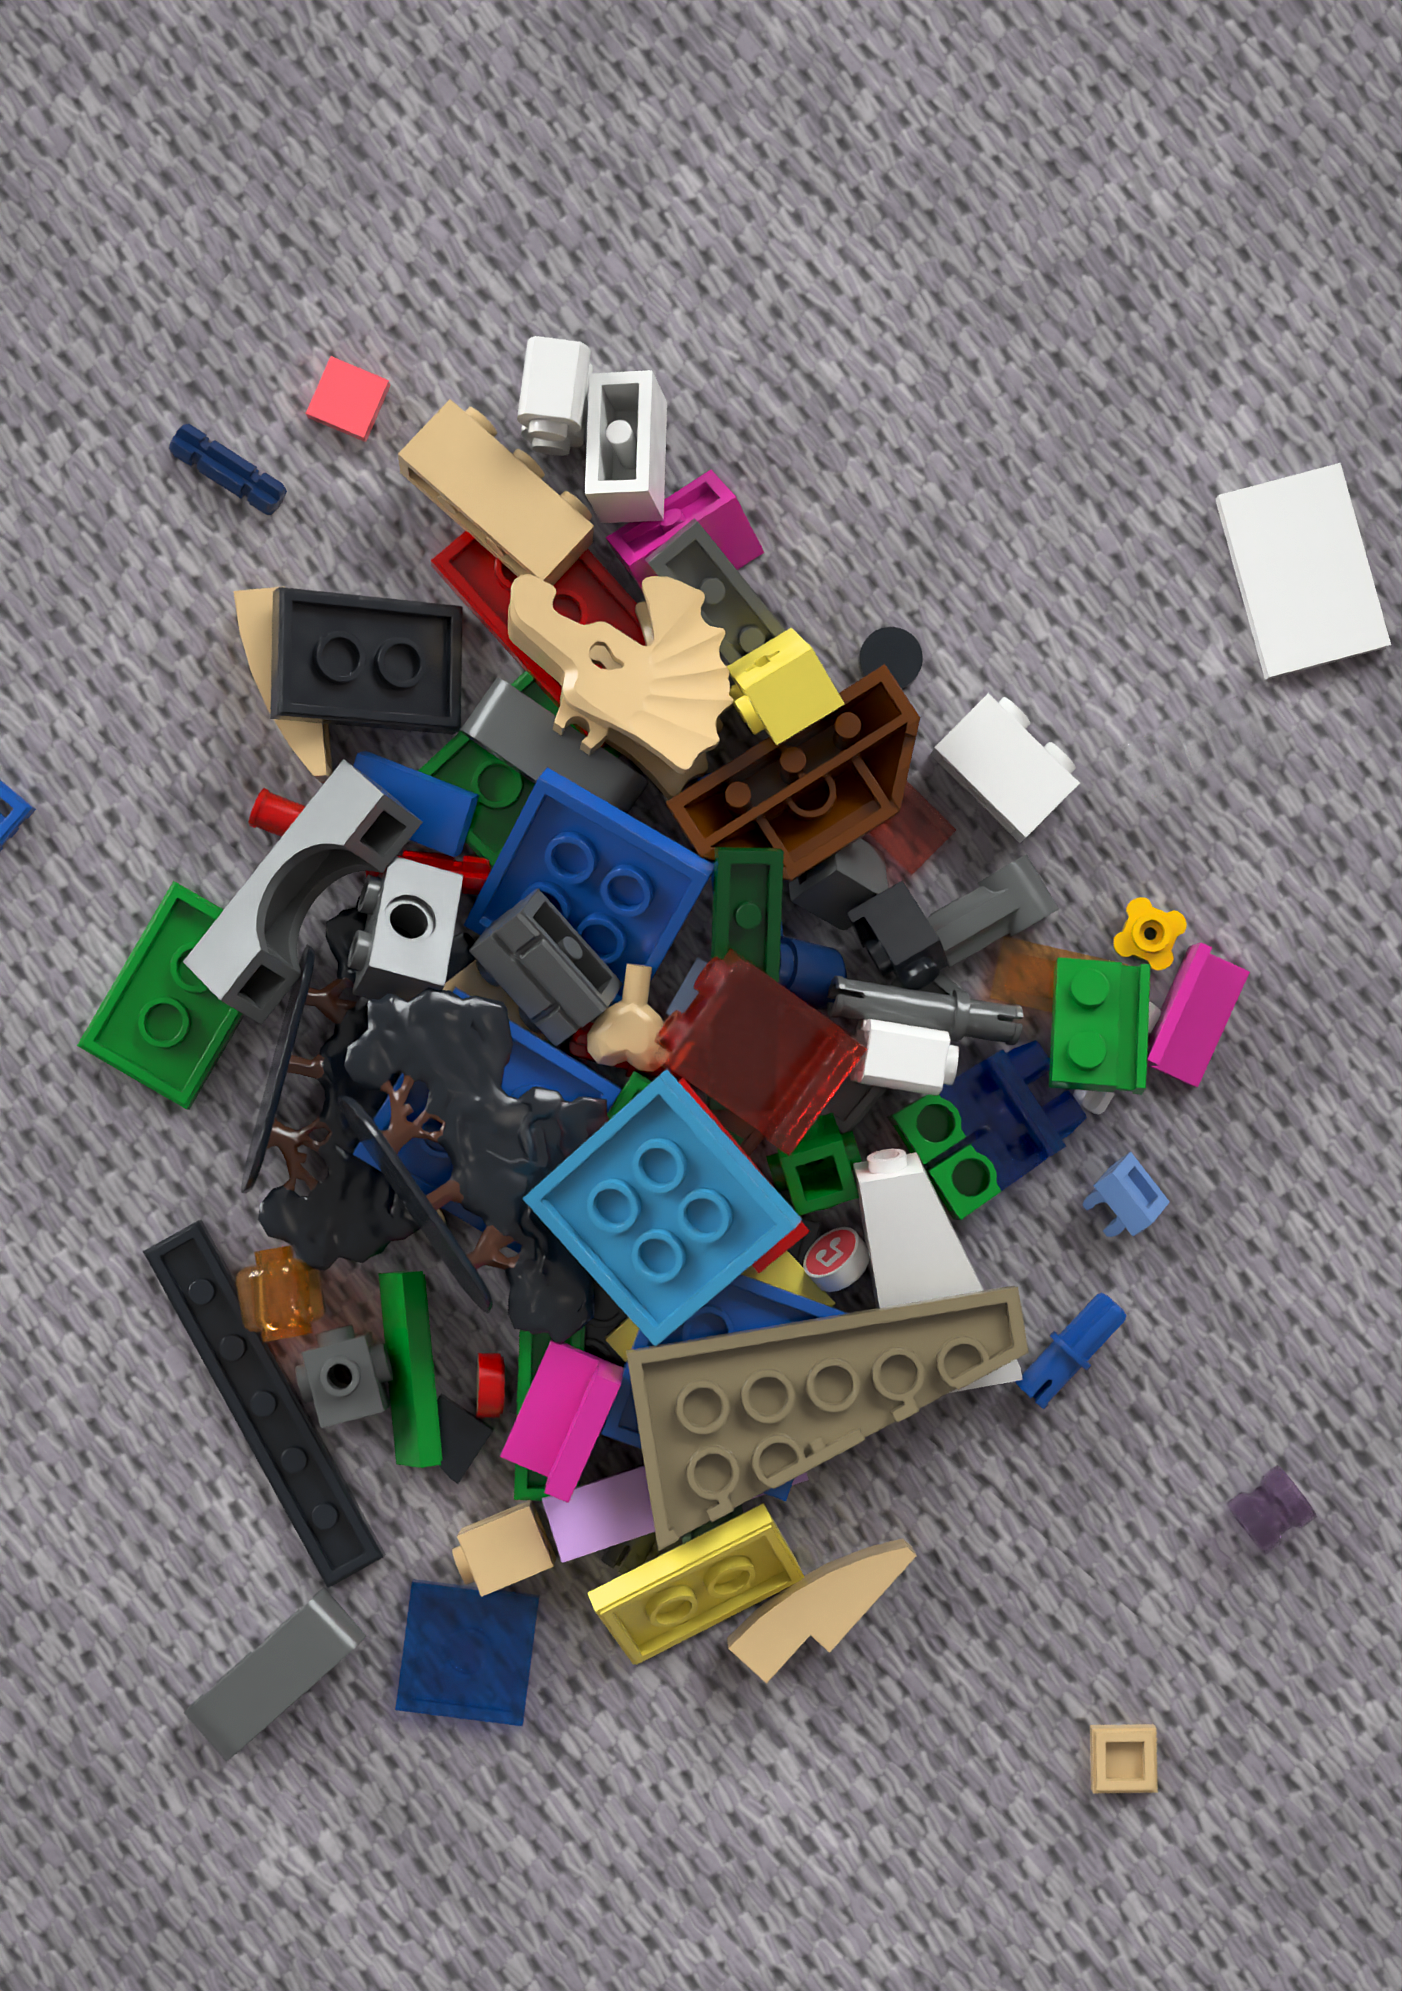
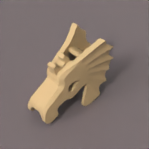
M531 574L517 577L511 586L510 604L508 607V635L510 640L558 681L562 687L560 707L554 721L553 730L562 736L567 726L577 724L588 732V736L582 740L580 749L590 756L605 742L629 758L668 800L681 793L688 782L695 778L703 777L708 769L706 751L712 750L718 745V734L721 733L723 728L720 716L730 709L733 704V698L729 695L730 682L728 677L730 671L720 659L719 653L721 642L725 637V630L709 626L703 620L701 607L705 594L699 589L670 577L652 576L645 578L642 581V591L646 601L639 602L635 608L646 646H643L606 622L582 625L560 615L554 610L552 604L556 596V589L553 585Z

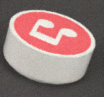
M840 1227L825 1233L812 1244L805 1255L803 1267L806 1274L822 1291L833 1292L842 1290L858 1280L867 1268L870 1257L867 1245L852 1228Z

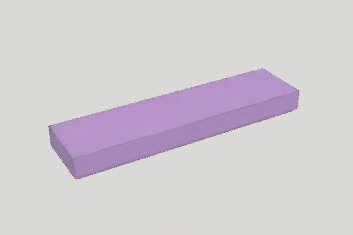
M644 1464L575 1487L569 1503L553 1496L541 1498L562 1563L655 1532ZM805 1472L795 1477L792 1485L809 1480L807 1473Z

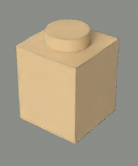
M531 1500L461 1528L457 1535L460 1546L452 1549L456 1566L464 1583L468 1585L476 1582L481 1597L554 1567L556 1556L537 1509Z

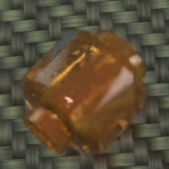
M292 1245L255 1251L256 1265L244 1267L236 1275V1286L244 1327L248 1331L261 1333L262 1342L314 1333L312 1323L323 1318L326 1311L320 1271L313 1269L303 1260L297 1257L294 1258Z

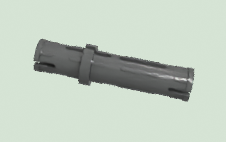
M834 976L827 998L835 999V1003H827V1014L829 1017H845L857 1020L874 1019L947 1031L950 1041L959 1042L963 1037H971L1014 1046L1020 1038L1023 1026L1021 1023H1013V1019L1023 1018V1010L1020 1005H1007L970 999L966 991L952 990L948 995L845 979L843 976Z

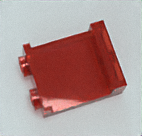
M730 949L723 960L715 956L703 968L693 987L699 993L684 1014L676 1010L664 1022L655 1038V1043L660 1047L654 1055L662 1067L671 1073L676 1072L762 1132L771 1144L790 1156L864 1055L867 1048L854 1035L736 951Z

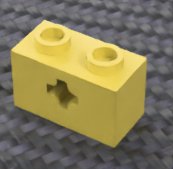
M789 628L727 666L730 671L729 674L735 682L730 687L729 695L733 698V705L744 723H747L754 735L765 730L776 745L844 705L843 700L813 648L792 628Z

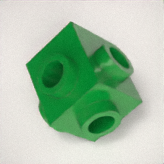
M818 1113L801 1114L789 1119L783 1128L772 1131L778 1152L767 1155L766 1158L775 1189L778 1193L785 1190L790 1191L795 1211L799 1216L817 1210L829 1209L840 1203L859 1198L852 1170H854L853 1163L862 1162L852 1130L840 1134L834 1113L823 1116Z

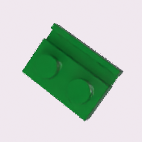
M1057 958L1054 964L1049 1088L1112 1093L1114 1090L1132 1091V1094L1137 1095L1143 1094L1146 1089L1150 964H1141L1138 967L1122 965V962Z

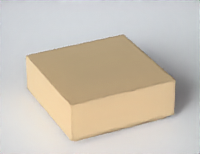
M1090 1725L1092 1792L1158 1793L1157 1731L1155 1725Z

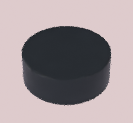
M884 627L871 633L864 641L858 658L862 677L867 676L885 664L902 690L915 681L923 662L922 649L917 639L908 631L898 627Z

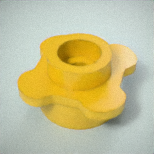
M1135 898L1126 907L1128 919L1123 926L1122 932L1114 936V949L1122 957L1133 955L1138 959L1146 960L1153 970L1166 969L1173 963L1174 956L1171 950L1177 936L1186 931V919L1179 911L1173 910L1167 913L1154 908L1147 898ZM1152 928L1155 930L1156 935L1153 940L1145 938V929Z

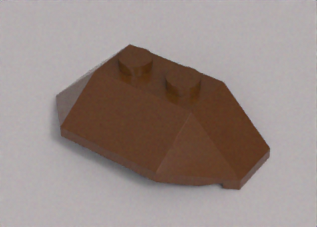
M885 664L841 691L839 695L844 702L843 706L778 745L768 737L666 802L670 812L700 857L714 862L715 847L780 848L784 851L783 880L792 882L900 813L920 716Z

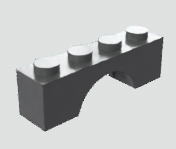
M343 759L183 962L221 1001L262 1025L302 975L297 957V942L303 920L314 901L333 882L348 874L359 871L383 873L423 822L383 787Z

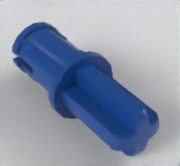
M1104 1293L1097 1294L1060 1334L1056 1331L1050 1334V1337L1053 1339L1052 1343L1023 1372L1022 1380L1014 1382L1030 1398L1033 1397L1035 1403L1045 1409L1049 1405L1050 1400L1081 1367L1088 1371L1091 1367L1088 1360L1122 1325L1127 1315L1108 1295Z

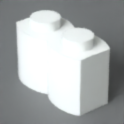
M533 336L527 341L517 420L522 424V437L532 441V449L536 452L563 456L569 454L570 447H580L583 445L588 411L589 374L593 373V366L590 363L591 350L582 342Z
M874 1019L859 1020L850 1065V1079L861 1084L938 1096L943 1088V1084L952 1085L958 1066L959 1048L958 1046L950 1045V1036L947 1031Z

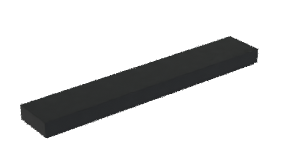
M198 1220L144 1250V1255L327 1588L383 1558L386 1555L203 1221Z

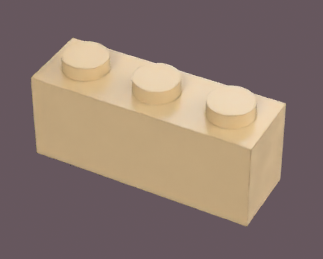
M449 399L398 453L400 473L465 531L475 537L482 546L502 561L517 577L531 574L554 585L593 543L594 525L589 522L592 518L591 512L570 492L564 491L559 495L542 480L545 476L543 470L527 453L520 449H516L511 453L494 438L497 435L495 427L478 410L469 407L466 411H463L456 403Z

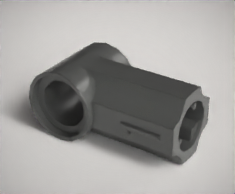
M1027 854L978 883L980 887L960 899L957 898L933 912L927 918L941 940L949 968L1008 934L1011 938L1059 910Z

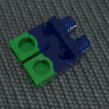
M1037 1040L1013 1048L1008 1052H1005L1004 1049L993 1052L983 1060L957 1074L952 1085L943 1084V1088L938 1096L925 1094L887 1116L909 1152H917L922 1165L973 1132L976 1135V1138L925 1169L938 1197L953 1220H962L1040 1165L1047 1158L1065 1148L1066 1145L1063 1139L1069 1136L1087 1118L1069 1090L1061 1092L1042 1106L1035 1099L1028 1085L1050 1071V1059Z

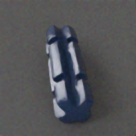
M183 424L177 430L169 445V449L175 457L189 466H193L194 463L197 464L196 468L200 473L241 499L244 495L247 496L249 504L266 515H272L280 507L287 492L283 483L266 472L260 475L255 465L216 440L210 443L209 438L206 437L207 435L191 424Z

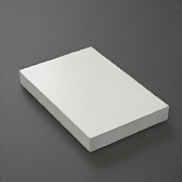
M1341 463L1217 496L1215 499L1265 680L1385 649L1391 645Z

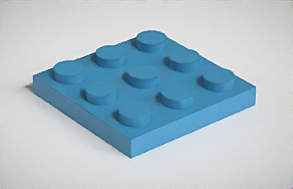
M667 1069L522 1198L655 1347L790 1233L802 1220Z

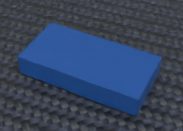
M368 751L357 753L353 766L383 787L423 822L409 840L452 857L462 853L478 802V794Z

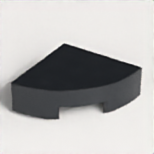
M441 1393L437 1399L443 1461H441L439 1466L451 1480L458 1484L495 1428Z

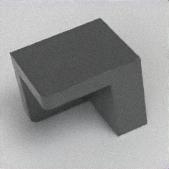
M863 839L856 840L808 872L789 882L791 902L840 930L851 928L852 924L847 912L888 889L884 854L881 850Z

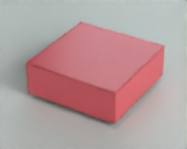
M330 356L306 415L311 420L366 442L391 386L390 382L385 378Z

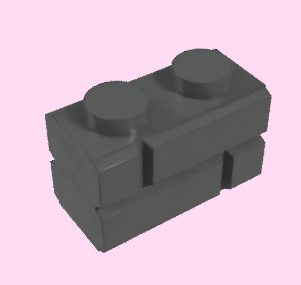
M539 888L492 922L469 950L476 958V966L481 976L491 985L501 986L518 1005L519 1015L524 1024L535 1033H543L555 1047L574 1034L581 1026H585L602 1014L623 985Z

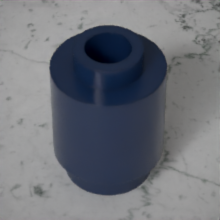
M781 936L778 1001L817 1010L827 1009V1003H835V999L827 998L833 977L843 976V978L847 979L842 955L835 948Z

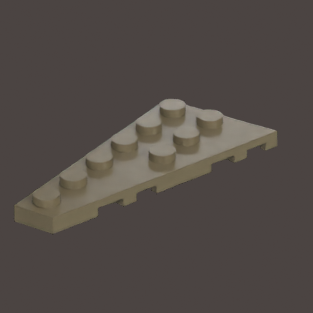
M1013 1285L657 1345L656 1347L650 1346L626 1350L658 1551L678 1541L679 1537L709 1521L713 1522L734 1511L733 1508L771 1488L775 1489L861 1443L866 1437L894 1422L898 1423L919 1412L920 1408L955 1389L960 1390L1029 1353L1018 1287Z

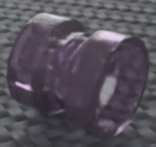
M1275 1465L1261 1476L1260 1486L1252 1492H1239L1225 1503L1232 1515L1264 1555H1267L1281 1544L1282 1534L1290 1528H1303L1317 1517L1305 1496L1278 1465Z

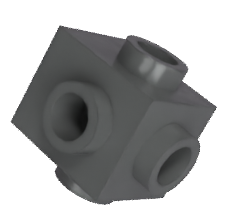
M352 1324L315 1334L318 1346L310 1347L301 1352L304 1364L296 1366V1377L304 1403L314 1401L320 1427L324 1428L384 1412L388 1409L390 1402L385 1382L393 1381L394 1375L385 1343L375 1345L372 1332L355 1336ZM338 1364H344L350 1368L353 1376L351 1383L344 1382L339 1378L337 1374Z

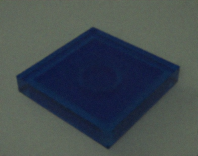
M413 1579L395 1710L523 1726L540 1595L497 1590L481 1597L478 1587Z

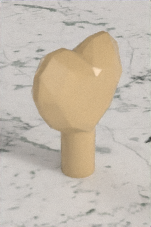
M638 964L626 965L622 1000L606 1008L595 1020L587 1034V1049L597 1064L613 1066L627 1061L638 1070L654 1072L667 1062L671 1049L668 1031L660 1015L647 1004L652 967Z

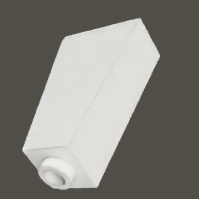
M885 1149L871 1153L867 1156V1161L853 1163L865 1242L870 1257L869 1267L876 1308L984 1290L917 1152L906 1154L902 1149ZM1016 1359L962 1389H955L952 1392L1022 1380L1020 1365Z

